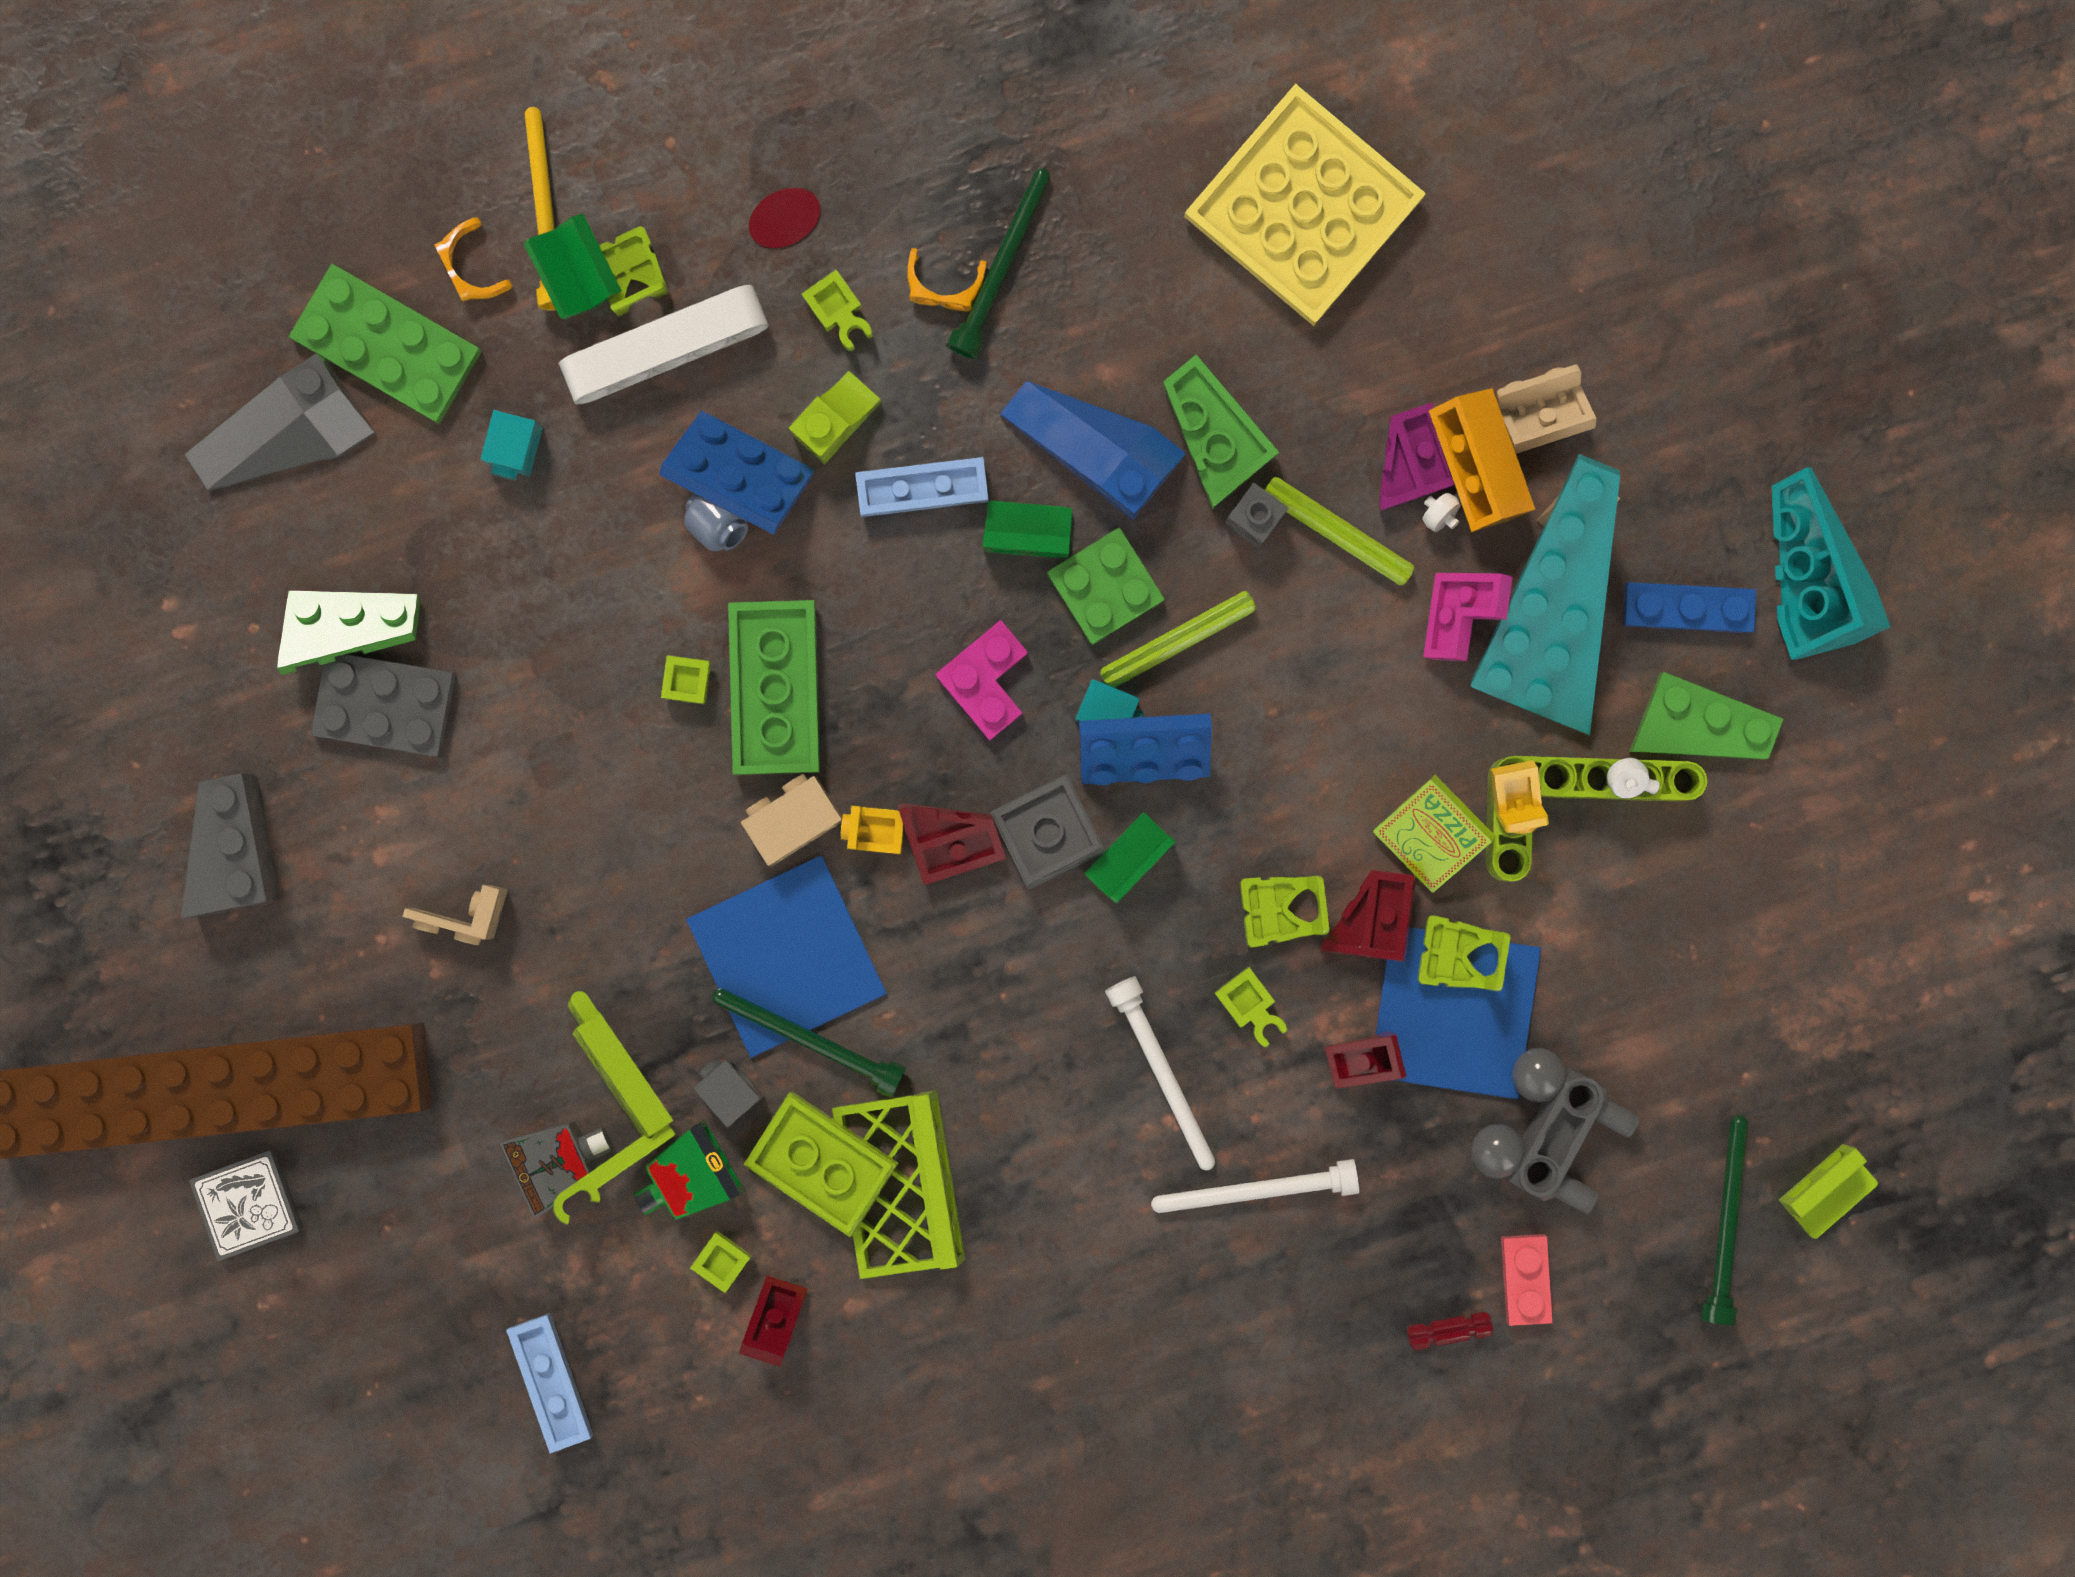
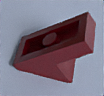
M1386 1031L1369 1038L1335 1043L1325 1047L1335 1089L1407 1077L1397 1036L1391 1031Z
M766 1275L741 1343L739 1354L781 1367L785 1353L789 1349L808 1288Z

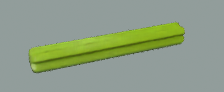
M1274 477L1266 487V492L1288 507L1287 513L1398 585H1404L1412 575L1415 568L1413 564L1285 481Z
M1242 591L1103 667L1100 670L1102 679L1106 685L1116 688L1253 613L1256 610L1254 600L1247 591Z

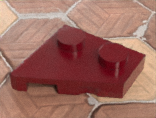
M907 803L898 805V810L924 885L1006 859L992 815Z
M1371 870L1360 886L1357 896L1349 902L1341 914L1342 918L1329 937H1326L1322 942L1321 951L1405 962L1416 876Z

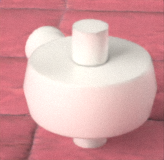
M1458 492L1455 495L1445 493L1437 500L1429 496L1425 500L1424 504L1428 507V510L1425 512L1422 520L1427 528L1438 532L1446 525L1451 529L1458 525L1459 521L1454 517L1462 505Z
M1625 758L1617 761L1610 767L1607 774L1609 788L1615 795L1621 798H1632L1643 791L1656 794L1660 787L1657 780L1649 779L1646 766L1634 758Z

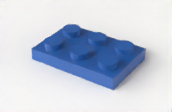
M701 410L662 463L659 475L774 535L810 483L815 469Z
M1210 713L1079 721L1082 784L1109 785L1114 782L1131 781L1150 783L1155 780L1167 779L1190 781L1197 778L1210 777L1212 737Z

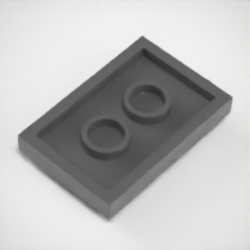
M346 654L335 657L336 661L323 664L311 736L441 758L456 677L455 673Z

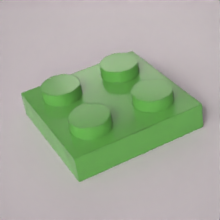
M1120 527L1047 572L1048 577L1091 646L1165 600Z

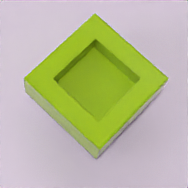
M667 655L661 698L706 705L711 662Z
M716 1231L690 1269L726 1293L752 1255L719 1231Z

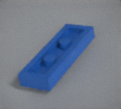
M1627 582L1624 584L1622 626L1752 633L1754 632L1756 589Z

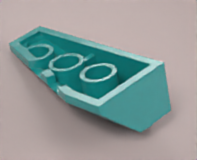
M1806 467L1772 485L1774 537L1779 541L1780 565L1775 566L1776 580H1780L1781 605L1777 606V620L1791 660L1850 646L1890 628L1877 588L1812 468Z

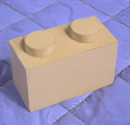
M802 774L782 787L786 794L771 803L768 797L745 810L749 817L741 821V824L768 866H774L842 823L841 814L817 777L813 776L807 780L805 775Z

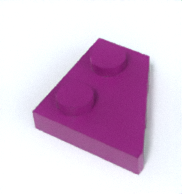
M1432 402L1393 415L1389 419L1378 502L1380 512L1455 486L1429 410L1434 408Z

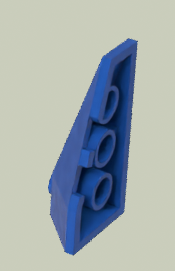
M1029 381L1023 384L1000 413V416L1132 521L1186 455L1183 450L1152 426Z

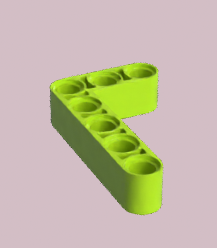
M1511 756L1499 759L1490 768L1534 760L1538 767L1541 797L1678 802L1698 798L1703 794L1707 786V776L1703 768L1689 761L1639 760L1648 769L1649 779L1657 780L1660 787L1656 794L1643 791L1632 798L1618 797L1608 786L1607 774L1610 767L1622 759ZM1549 766H1556L1563 774V782L1556 790L1547 786L1544 780L1545 771ZM1593 767L1601 769L1606 777L1605 785L1600 791L1594 790L1588 783V773ZM1489 769L1486 827L1496 837L1486 847V868L1489 874L1496 880L1504 882L1518 881L1524 878L1531 868L1532 832L1517 834L1514 832L1507 833L1496 816L1491 770ZM1680 770H1684L1691 777V788L1685 794L1678 791L1674 784L1675 775ZM1506 850L1512 851L1518 858L1517 869L1509 875L1500 869L1498 862L1500 855Z

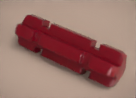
M1486 1312L1470 1314L1468 1319L1464 1316L1432 1321L1430 1326L1421 1323L1407 1328L1409 1345L1413 1350L1430 1348V1344L1433 1343L1437 1347L1469 1341L1470 1336L1480 1339L1493 1335L1492 1320Z

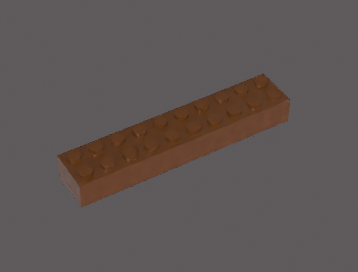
M419 1022L0 1070V1159L421 1112L432 1108L424 1023Z

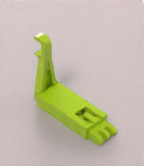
M582 991L575 992L568 1002L570 1012L580 1025L574 1030L572 1035L642 1137L565 1189L555 1198L553 1212L556 1218L566 1225L569 1223L570 1215H567L563 1210L565 1200L579 1191H585L589 1194L591 1202L599 1203L600 1195L597 1190L599 1187L676 1135L669 1126V1123L673 1121L672 1117L601 1013L598 1012L587 994Z

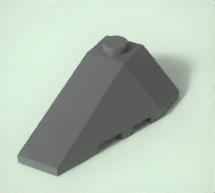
M316 353L276 379L184 455L206 489L213 491L258 479L262 475L273 472L288 471L300 468L301 465L341 457L376 433L332 365Z

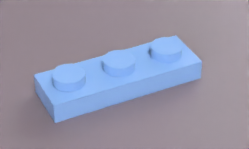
M983 457L855 472L861 517L989 502Z
M551 1313L509 1327L506 1331L549 1453L591 1439L593 1432Z

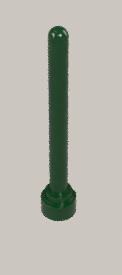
M1039 168L1034 172L966 322L960 323L958 329H953L949 336L946 347L962 357L977 360L984 343L981 341L983 333L980 330L1050 180V173L1045 168Z
M716 989L712 994V1000L716 1005L872 1079L870 1084L877 1087L876 1091L891 1099L907 1068L892 1060L889 1063L882 1060L880 1063L874 1062L725 989Z
M1741 1115L1734 1116L1730 1121L1712 1294H1707V1302H1702L1700 1320L1704 1322L1731 1326L1736 1325L1737 1307L1733 1306L1734 1298L1730 1297L1748 1129V1121Z

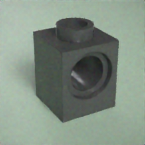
M1253 483L1228 516L1225 525L1259 549L1284 516L1288 507Z
M731 1057L722 1063L715 1058L696 1074L701 1079V1082L693 1089L727 1128L764 1096Z

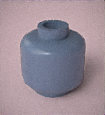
M695 493L688 499L685 506L687 510L684 517L685 528L705 548L711 551H728L735 548L745 538L748 532V525L745 519Z

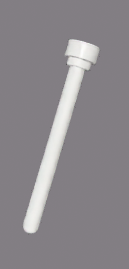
M1136 976L1111 986L1105 990V993L1112 1007L1117 1006L1120 1013L1125 1012L1199 1167L1203 1170L1212 1169L1215 1165L1214 1156L1140 1006V1003L1143 1002L1140 996L1143 990Z
M1351 1159L1337 1161V1166L1329 1167L1328 1172L1159 1195L1153 1198L1151 1206L1155 1212L1164 1213L1332 1189L1333 1193L1341 1192L1342 1196L1359 1194V1183L1355 1161Z

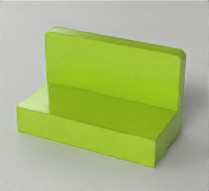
M1842 1144L1782 1196L1779 1201L1806 1233L1816 1239L1877 1187L1878 1182L1863 1166L1867 1160L1854 1147Z

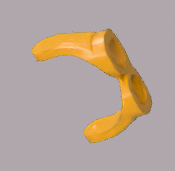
M478 217L459 224L442 241L434 244L462 302L469 299L493 298L513 287L510 280H503L490 287L480 288L466 283L455 273L452 263L455 245L463 235L482 225Z
M911 248L907 268V279L910 289L909 300L922 305L937 306L941 304L943 307L951 310L971 311L972 304L984 283L987 261L980 260V265L977 267V279L970 288L958 294L942 296L925 288L917 279L915 267L919 258L918 249Z

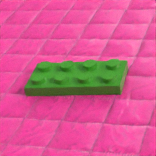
M334 264L330 265L288 336L295 342L438 424L441 423L482 353V350Z
M814 600L728 603L733 775L820 773L816 602Z

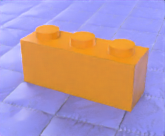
M1493 388L1457 396L1429 410L1471 532L1508 522L1536 510Z

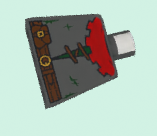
M575 1121L514 1136L500 1143L533 1219L553 1208L554 1200L561 1192L595 1170L594 1159L613 1151L611 1140L603 1127L582 1136Z

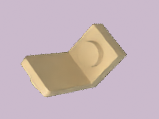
M482 885L481 892L475 891L468 912L469 916L473 917L472 924L417 908H405L402 917L414 920L412 927L415 929L438 934L439 927L455 931V940L479 945L481 939H494L508 889L494 885Z

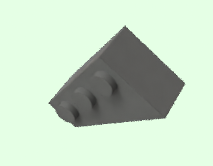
M240 773L200 781L198 784L181 918H198L281 901L257 775Z

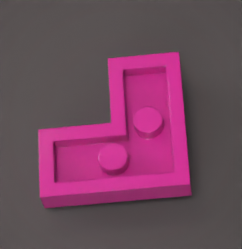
M1435 573L1423 657L1433 660L1467 661L1473 619L1507 620L1513 577L1492 573Z
M1001 620L935 674L989 741L1023 714L996 680L1028 655V652Z

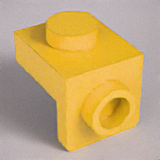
M1534 760L1490 769L1496 816L1507 833L1526 834L1533 832L1537 827L1549 824L1548 815L1542 807L1538 767Z
M851 806V814H843L841 840H848L847 849L901 854L904 825L899 811Z

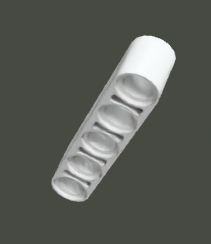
M743 285L573 353L559 362V366L574 403L577 405L585 404L757 335L766 330L769 324L753 285Z

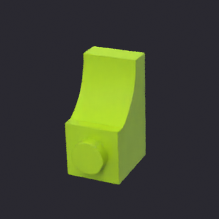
M848 371L830 390L820 397L817 396L792 423L789 430L798 442L825 465L881 403V399Z

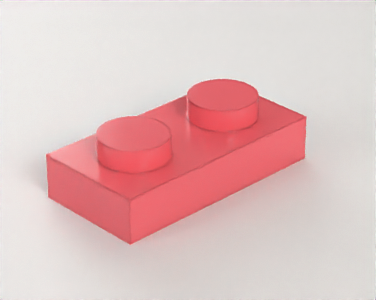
M1538 1234L1501 1237L1506 1323L1509 1326L1552 1323L1547 1236Z

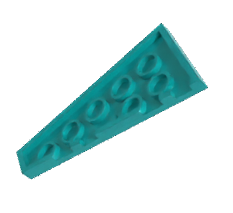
M1578 454L1509 599L1507 620L1499 621L1471 679L1470 687L1590 735L1620 470Z

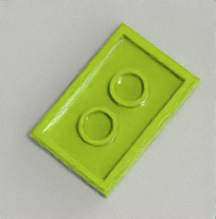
M792 1091L788 1093L745 1161L744 1166L851 1237L899 1163Z

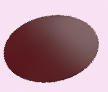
M795 187L781 189L768 195L755 207L750 216L749 233L752 239L759 245L768 248H782L800 241L812 231L819 219V201L812 192Z

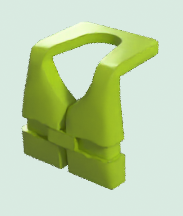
M639 226L616 237L614 244L605 242L599 245L622 290L621 293L609 300L611 310L618 317L629 313L630 306L644 298H660L668 294V288L663 279L655 252H651L650 247L652 244L644 227ZM631 280L640 281L649 286L625 298Z
M1261 877L1245 878L1239 882L1242 908L1248 912L1244 917L1246 944L1249 947L1269 945L1268 942L1270 941L1279 943L1302 936L1325 935L1329 933L1323 877H1268L1267 880H1261ZM1305 889L1315 893L1318 901V918L1313 922L1299 919L1288 909L1292 900Z
M1430 915L1426 919L1423 945L1427 950L1420 957L1418 982L1438 986L1439 983H1445L1447 987H1474L1501 991L1504 982L1510 934L1482 929L1459 921L1452 923L1449 922L1448 918ZM1492 943L1498 949L1497 968L1493 974L1483 976L1471 965L1467 955L1479 946Z

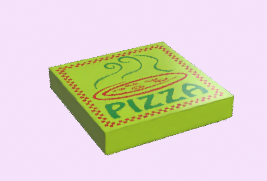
M1436 774L1373 830V833L1432 893L1478 855L1496 837Z

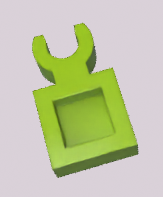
M837 269L802 293V297L827 332L838 325L841 343L848 351L851 352L855 349L848 338L849 333L853 329L862 330L868 339L873 337L871 327L867 321L854 317L853 314L862 308L861 303Z
M1250 967L1244 969L1214 992L1240 1028L1250 1021L1253 1023L1254 1037L1262 1046L1267 1047L1269 1045V1042L1263 1036V1028L1267 1024H1275L1283 1034L1287 1032L1284 1021L1275 1015H1269L1266 1011L1275 1001Z

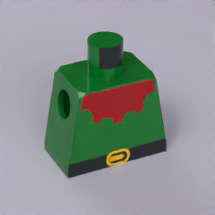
M704 1119L694 1125L645 1166L653 1182L636 1191L633 1195L644 1215L647 1216L666 1205L676 1220L736 1198L745 1191V1188Z

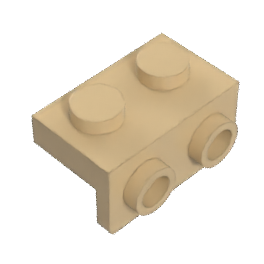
M1577 364L1566 368H1554L1544 375L1525 381H1514L1504 388L1497 390L1496 400L1516 454L1596 428V416L1580 385L1581 370Z

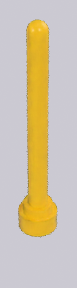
M529 107L525 111V124L538 235L554 230L555 225L542 114L537 107ZM540 280V287L536 289L538 308L554 311L556 309Z

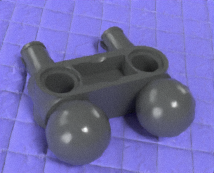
M1545 1048L1530 1049L1514 1062L1512 1079L1517 1092L1526 1100L1536 1103L1541 1102L1523 1138L1512 1127L1504 1124L1489 1125L1481 1129L1473 1138L1471 1146L1472 1161L1476 1169L1484 1176L1494 1179L1505 1178L1506 1181L1543 1201L1555 1197L1588 1214L1598 1199V1192L1567 1175L1570 1165L1595 1121L1629 1138L1637 1128L1640 1117L1608 1099L1606 1087L1570 1067H1565L1562 1059L1552 1050ZM1582 1085L1584 1089L1583 1100L1580 1104L1571 1106L1569 1103L1570 1091L1574 1087ZM1535 1162H1541L1543 1165L1542 1176L1534 1182H1529L1527 1178L1529 1167Z

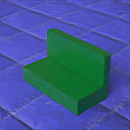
M583 213L570 217L552 231L530 237L524 241V247L561 319H567L599 308L622 292Z
M989 501L987 503L986 524L983 535V552L1068 559L1072 509L1062 506Z
M1143 812L1084 874L1116 904L1165 854L1176 840L1170 835L1168 836Z

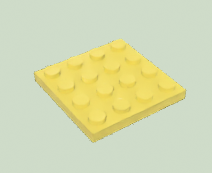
M1295 83L1187 209L1184 217L1314 326L1421 202L1426 193Z

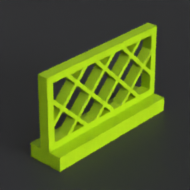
M938 1090L832 1108L834 1120L846 1128L845 1115L860 1113L871 1121L873 1125L863 1138L867 1142H869L878 1128L895 1139L898 1143L888 1155L892 1159H894L901 1147L904 1146L917 1156L918 1167L910 1178L895 1168L892 1175L905 1184V1186L893 1203L879 1194L876 1201L888 1210L876 1227L863 1219L853 1234L860 1279L940 1268V1270L949 1269L962 1264L966 1259ZM908 1105L911 1124L902 1136L883 1122V1120L892 1108ZM884 1109L879 1117L870 1112ZM912 1132L914 1144L907 1140ZM919 1175H920L921 1187H920L918 1184L915 1183V1180L917 1179V1177H918ZM909 1189L924 1199L925 1210L917 1221L897 1207ZM892 1213L912 1227L900 1246L880 1231ZM926 1217H927L928 1229H926L924 1226L921 1225V1224L924 1222V1220L926 1219ZM864 1229L870 1233L867 1240H865ZM916 1232H919L931 1241L933 1258L918 1260L905 1250V1247ZM876 1237L895 1253L886 1265L870 1267L867 1248ZM899 1256L907 1261L894 1264Z

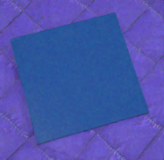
M822 855L686 919L718 989L722 988L808 1030L887 994ZM729 1011L750 1058L789 1040Z
M1410 927L1405 962L1386 960L1375 1033L1377 1035L1391 1031L1397 1036L1407 1077L1397 1079L1396 1081L1519 1099V1093L1513 1084L1512 1071L1514 1062L1526 1052L1541 947L1516 943L1509 944L1501 991L1474 987H1447L1445 983H1439L1438 986L1420 984L1417 980L1420 957L1427 950L1423 945L1425 929ZM1487 943L1474 949L1467 955V958L1483 976L1493 974L1497 968L1498 949L1492 943Z

